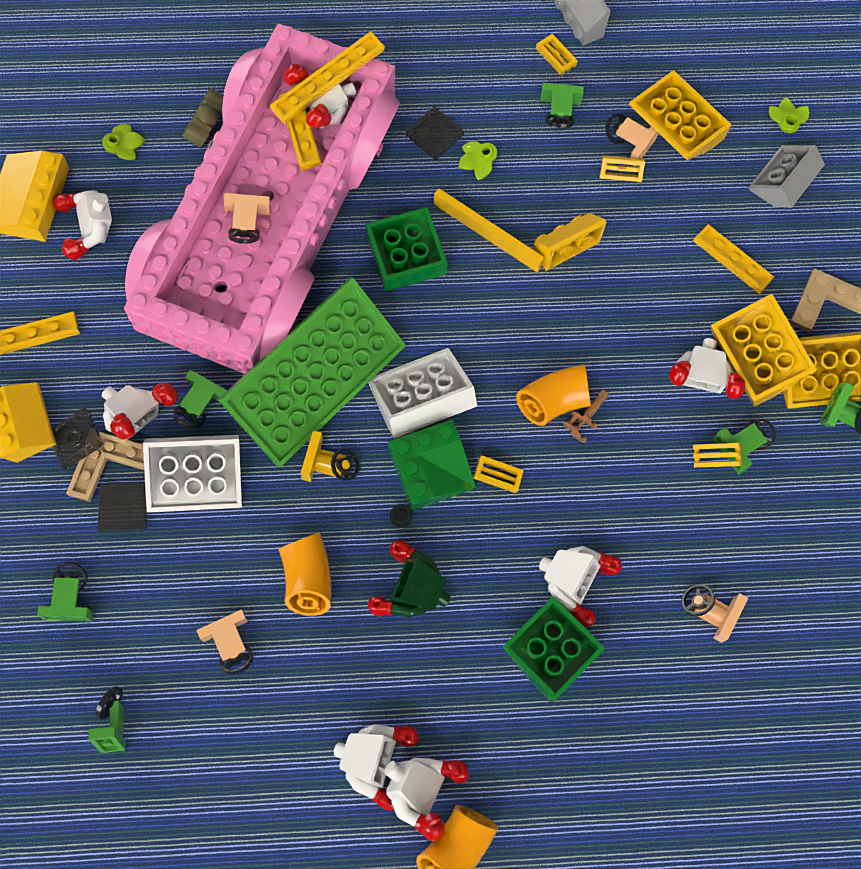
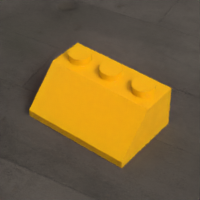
M591 213L584 216L579 215L565 226L563 224L559 225L553 232L537 237L533 250L544 256L542 266L547 271L600 243L607 222L604 218Z
M34 382L0 387V458L18 463L56 445L39 383Z

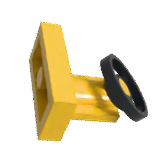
M313 431L300 473L302 480L311 482L314 471L335 476L342 481L354 479L360 471L358 455L353 450L347 448L340 449L335 453L322 450V433ZM342 451L349 452L351 456L346 458V455L339 453H341ZM355 459L356 469L354 474L349 477L348 471L351 469V461Z

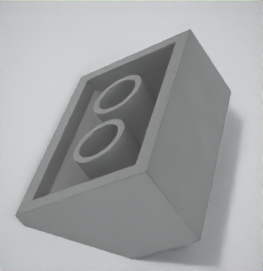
M554 0L556 8L560 9L565 22L571 26L575 38L579 39L582 46L604 37L610 15V10L604 0Z
M782 145L748 187L749 190L774 207L792 208L825 165L817 146Z

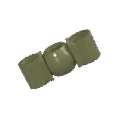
M211 87L182 134L184 138L199 148L202 147L208 138L219 115L222 113V94Z

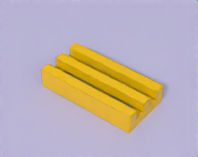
M553 34L537 43L536 49L561 76L565 74V71H570L571 67L577 66L578 60ZM560 54H561L569 63H567V62L560 56Z
M603 155L599 176L602 179L642 182L645 160ZM607 163L638 165L639 167L623 166V165H613V164H607ZM606 169L638 172V175L611 173L605 171Z
M741 443L693 445L694 468L742 466ZM735 448V452L700 454V449ZM736 457V461L701 462L700 458Z
M481 455L478 459L473 479L516 493L518 492L524 470ZM483 464L495 467L497 469L509 472L517 476L516 478L505 475L501 472L483 467ZM481 472L514 483V485L483 475Z

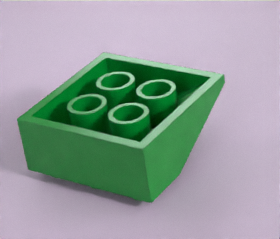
M428 207L365 224L366 239L385 292L447 275L448 262Z
M453 419L388 441V452L411 511L476 489Z
M554 597L502 647L531 683L551 703L606 649Z

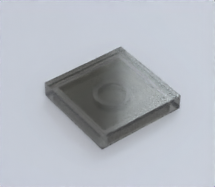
M435 106L406 131V136L435 161L464 135V130Z
M85 407L52 429L56 442L53 449L61 467L65 470L104 445L91 414Z
M145 483L100 485L99 532L147 530Z

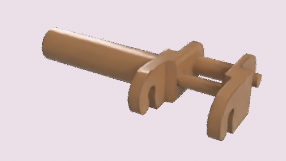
M601 390L583 416L579 412L572 411L573 417L569 422L563 423L565 429H569L573 437L585 443L587 439L585 437L582 438L581 433L578 431L585 423L594 429L598 427L596 423H592L591 418L609 394L605 390ZM577 419L580 421V423L575 428L574 426H572V424Z

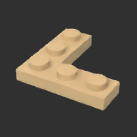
M814 268L792 316L790 325L810 333L825 299L861 314V289Z
M91 430L66 494L91 502L107 460L144 470L143 444L129 440L126 441L125 439L122 440L112 435Z

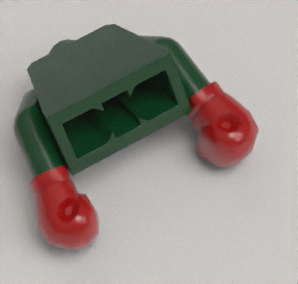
M396 540L392 542L389 547L390 554L398 562L404 563L391 600L387 601L380 596L371 597L368 600L370 612L376 616L398 615L409 618L424 615L427 610L434 611L437 604L445 607L450 601V594L442 591L445 578L440 575L434 560L417 552V549L412 548L405 541Z

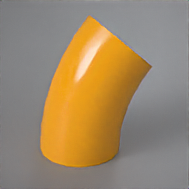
M585 364L549 373L519 390L516 394V401L524 416L532 423L543 426L562 414L591 406Z
M319 532L278 549L285 572V604L291 611L305 616L324 614L331 606L330 567L325 545Z
M456 805L445 824V835L442 839L436 842L432 841L417 856L418 869H474L490 846L498 831V826L481 813L465 806Z

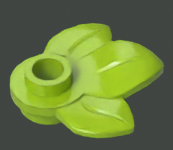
M785 98L778 107H769V116L779 124L782 131L794 133L799 129L800 124L805 123L809 118V107L802 106L796 109L792 102Z
M121 124L114 127L112 133L106 134L103 137L102 145L107 152L117 154L121 159L135 160L134 149L141 147L145 143V139L140 134L131 132V125Z
M471 141L462 146L466 154L459 161V169H474L478 181L485 178L492 171V162L497 157L496 147L491 143L481 144L477 141ZM490 150L488 155H484L483 152Z

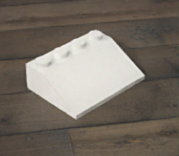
M449 348L378 374L368 382L385 423L394 439L477 407L474 386Z
M239 435L150 438L144 440L147 512L242 508Z

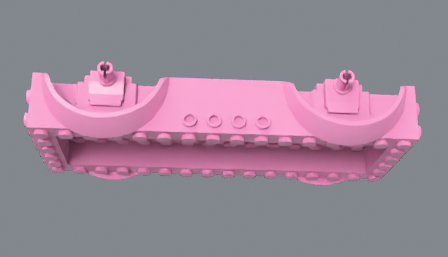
M278 23L265 47L248 51L236 61L231 69L224 90L222 105L224 124L220 131L215 133L211 148H208L204 154L203 163L196 168L194 179L191 184L187 185L185 196L172 219L160 221L150 226L138 239L130 255L125 279L127 303L124 306V310L136 331L246 374L281 342L289 332L296 328L298 323L296 317L315 278L310 271L315 258L348 191L359 187L374 156H380L383 149L381 142L400 105V102L395 97L394 65L373 58L340 83L341 87L352 83L356 90L355 96L347 98L349 111L338 125L329 124L323 128H311L322 165L301 171L287 123L283 124L270 109V104L279 99V94L286 93L296 86L288 85L284 81L283 74L288 66L300 64L307 69L309 74H313L348 47L333 44L329 40H322L309 33H303L290 26ZM309 106L306 108L307 113L310 111ZM224 193L268 196L270 198V215L257 214L255 228L260 231V239L250 244H240L229 239L228 231L232 228L234 212L225 211ZM237 236V238L249 239V237L243 238V237ZM220 286H227L225 292L219 293L215 291Z

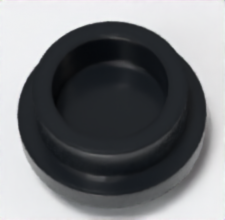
M397 505L391 510L390 521L395 527L405 528L411 524L413 513L409 507Z

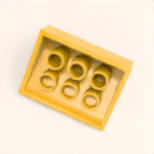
M674 70L629 103L686 160L710 151L725 139L732 126L729 121Z
M34 151L6 156L0 174V234L46 242L56 211L52 205V200L54 196L62 193L70 169L63 154Z
M773 294L711 325L712 334L722 352L726 353V359L730 362L734 373L741 375L745 380V392L754 407L775 397L817 371Z
M861 331L798 338L817 371L783 391L786 408L827 405L838 383L843 382L854 386L848 400L852 402L861 401Z

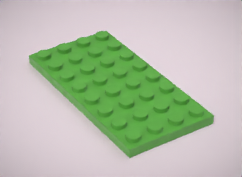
M348 278L223 394L218 401L269 459L280 468L311 438L313 431L318 432L404 349L406 344L354 278Z

